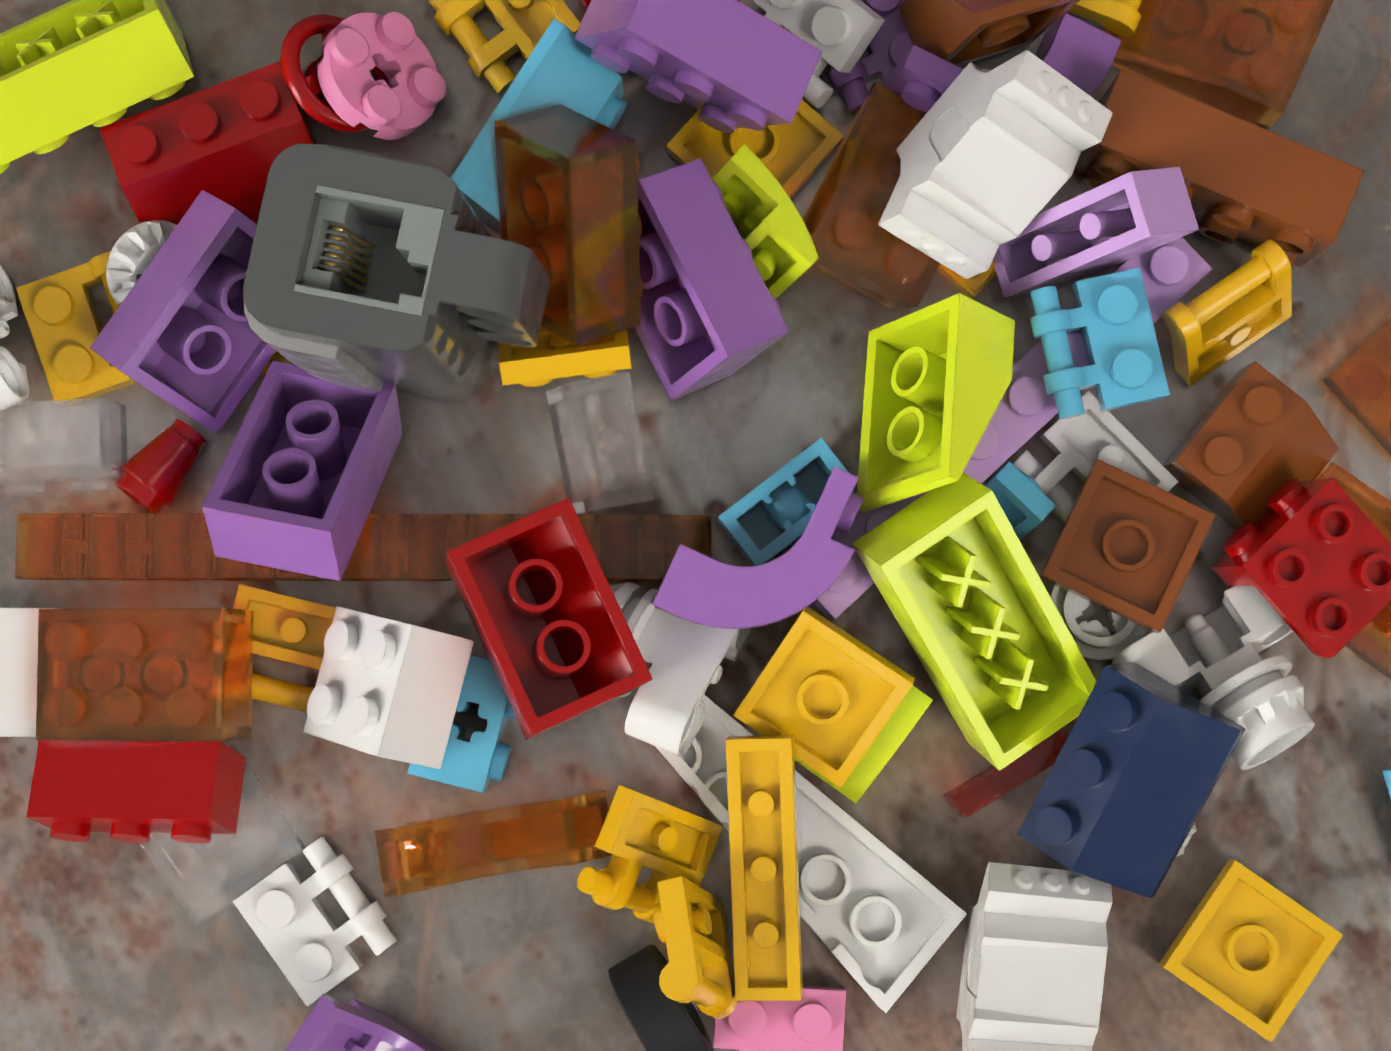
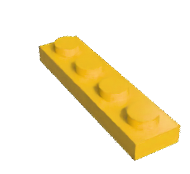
M794 735L728 736L726 739L735 1001H800L803 996Z

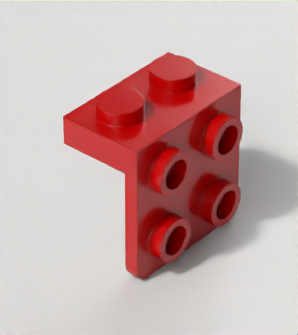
M1333 477L1307 481L1293 479L1280 487L1269 498L1267 505L1271 509L1255 525L1253 522L1247 523L1226 539L1222 545L1226 553L1211 568L1227 586H1254L1315 656L1319 658H1332L1391 601V544Z

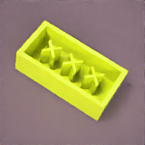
M72 0L0 33V174L10 166L11 161L34 151L36 154H45L57 149L67 141L69 134L91 124L94 127H103L117 121L127 112L128 107L149 97L153 100H161L172 96L183 88L186 80L194 77L183 33L165 0Z
M963 472L959 481L930 490L852 543L965 739L997 770H1002L1080 715L1097 681L991 489Z

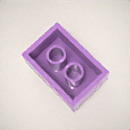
M591 0L574 38L593 49L591 58L600 65L619 73H627L628 70L648 80L645 88L650 93L676 104H680L682 100L701 110L699 119L703 123L725 133H734L737 128L762 131L764 126L792 123L822 54V51L738 0Z
M701 158L638 180L586 232L671 401L730 377L789 332L782 318L777 300L769 293L753 262L748 243L740 236L723 203L721 190L711 179Z
M272 361L202 505L215 556L341 581L403 435L396 385L384 383L380 393L330 384L314 377L294 364Z

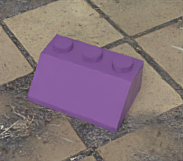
M202 190L93 342L90 349L122 373L215 434H218L276 350L265 343L250 328L244 313L243 286L257 224L236 208Z

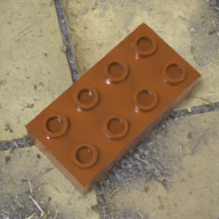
M1123 69L1119 71L1099 103L1113 112L1104 137L1100 143L1081 152L1073 171L1083 176L1081 182L1085 186L1094 189L1131 171L1180 167L1195 218L1199 225L1198 231L1211 240L1224 244H1233L1236 240L1256 248L1266 240L1271 239L1285 252L1291 263V268L1293 265L1301 267L1336 242L1365 170Z

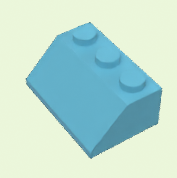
M556 19L552 20L451 176V179L456 183L484 225L511 242L524 246L528 245L533 236L541 240L550 230L560 210L554 204L566 184L572 187L578 185L593 160L594 155L588 152L600 131L607 135L613 131L627 106V102L621 99L624 95L622 77L616 71L610 70L591 58L593 50L575 40L576 35Z

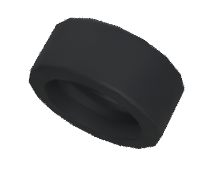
M648 945L609 968V979L614 992L646 1051H714L708 1033L692 1002L679 1003L666 997L661 991L659 977L662 969L668 962L655 945Z

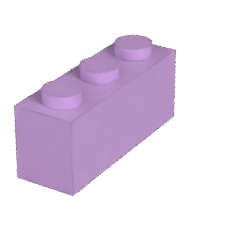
M1180 167L1131 171L1036 215L1017 238L999 245L994 256L993 264L1004 299L1031 295V291L1047 286H1056L1058 290L1199 230Z

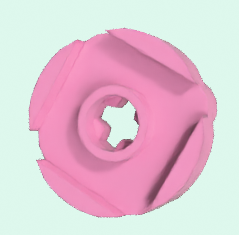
M392 11L383 16L364 12L351 15L339 23L323 41L324 58L317 64L319 84L326 100L336 114L355 128L361 122L369 129L377 130L378 132L373 137L395 140L410 135L432 116L437 103L446 94V83L438 72L430 52L415 34L413 24L401 13ZM375 66L381 69L387 76L389 86L384 80L375 81L371 76L370 71Z

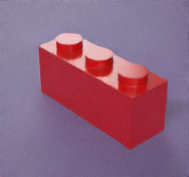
M39 740L26 817L51 828L50 837L65 841L85 842L90 840L91 832H110V838L133 843L149 842L151 833H171V839L185 843H210L212 834H236L246 757L220 741Z

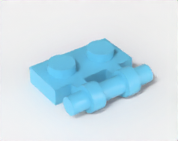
M1140 268L1076 281L1072 285L1077 308L1061 310L1056 286L1042 287L1030 292L1036 316L1030 318L1034 339L1041 338L1049 374L1043 376L1047 396L1054 395L1060 420L1085 414L1080 390L1095 387L1101 412L1159 400L1170 395ZM1082 330L1090 365L1074 367L1067 333Z

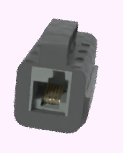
M296 144L284 149L274 159L268 173L244 280V313L250 328L265 343L296 366L330 384L380 393L383 384L389 383L396 385V391L446 401H463L473 397L482 388L487 377L494 341L522 347L537 346L551 279L533 250L515 242L491 237L456 183L444 171L431 166L384 158L379 154L327 144Z

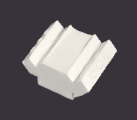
M1029 50L1023 51L993 70L980 69L970 61L896 149L901 159L900 177L878 226L965 279L989 270L999 245L1017 238L1072 176L1081 152L1102 141L1113 112Z
M988 862L978 903L975 906H969L956 1015L962 1031V1051H1093L1092 1046L1099 1029L1108 949L1106 922L1113 903L1111 884L1071 870Z

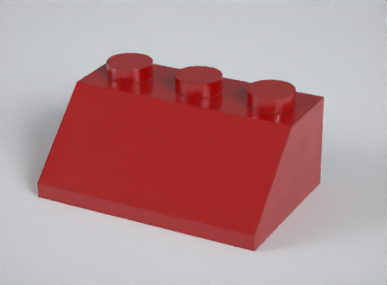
M280 61L99 128L120 186L139 223L162 220L178 225L197 196L204 190L236 208L257 224L268 173L274 159L284 149L293 145L317 144L305 111L295 101L285 83Z
M570 498L446 552L445 564L525 740L583 715L653 680Z

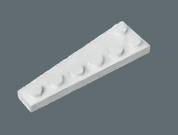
M704 694L701 699L704 702V720L685 754L679 757L658 747L656 748L729 831L726 739L728 736L754 735ZM795 770L800 916L876 1005L887 1013L967 913Z

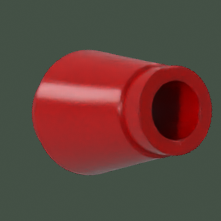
M176 419L170 428L167 427L120 466L124 473L115 482V485L143 509L156 515L164 505L172 506L207 441L188 424L180 419Z

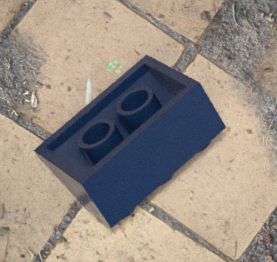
M1136 662L1105 665L1017 835L1071 871L1152 898L1158 891L1246 729Z

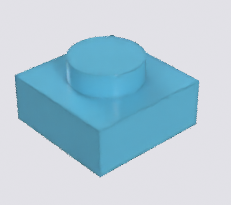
M1010 461L984 485L993 491L1019 540L1041 523L1056 506L1041 491L1039 485L1031 477L1019 471Z

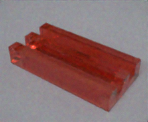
M1059 729L999 771L991 765L945 793L944 797L955 814L967 818L1054 765L1067 738L1062 730Z

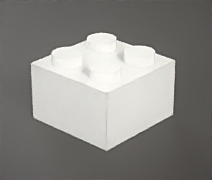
M336 606L332 625L325 635V652L317 682L308 699V715L303 732L378 757L441 769L474 641Z

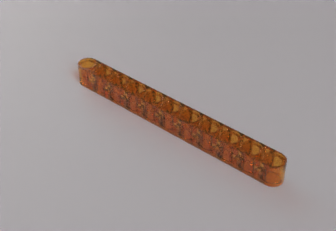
M204 513L17 514L15 579L84 581H336L216 557ZM369 514L341 581H453L445 564L447 551L531 514ZM577 514L608 582H663L680 544L712 558L711 516Z

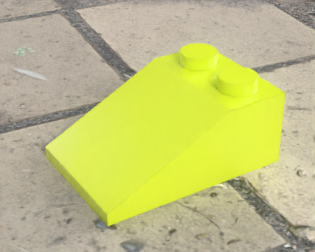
M958 293L869 331L858 467L859 479L857 481V495L864 497V500L859 510L867 512L959 481L1012 381L1015 320Z

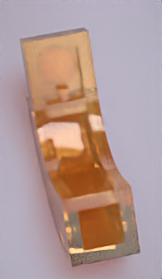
M606 790L473 810L375 830L384 897L406 895L487 876L568 866L612 856L611 853L594 847L609 811Z

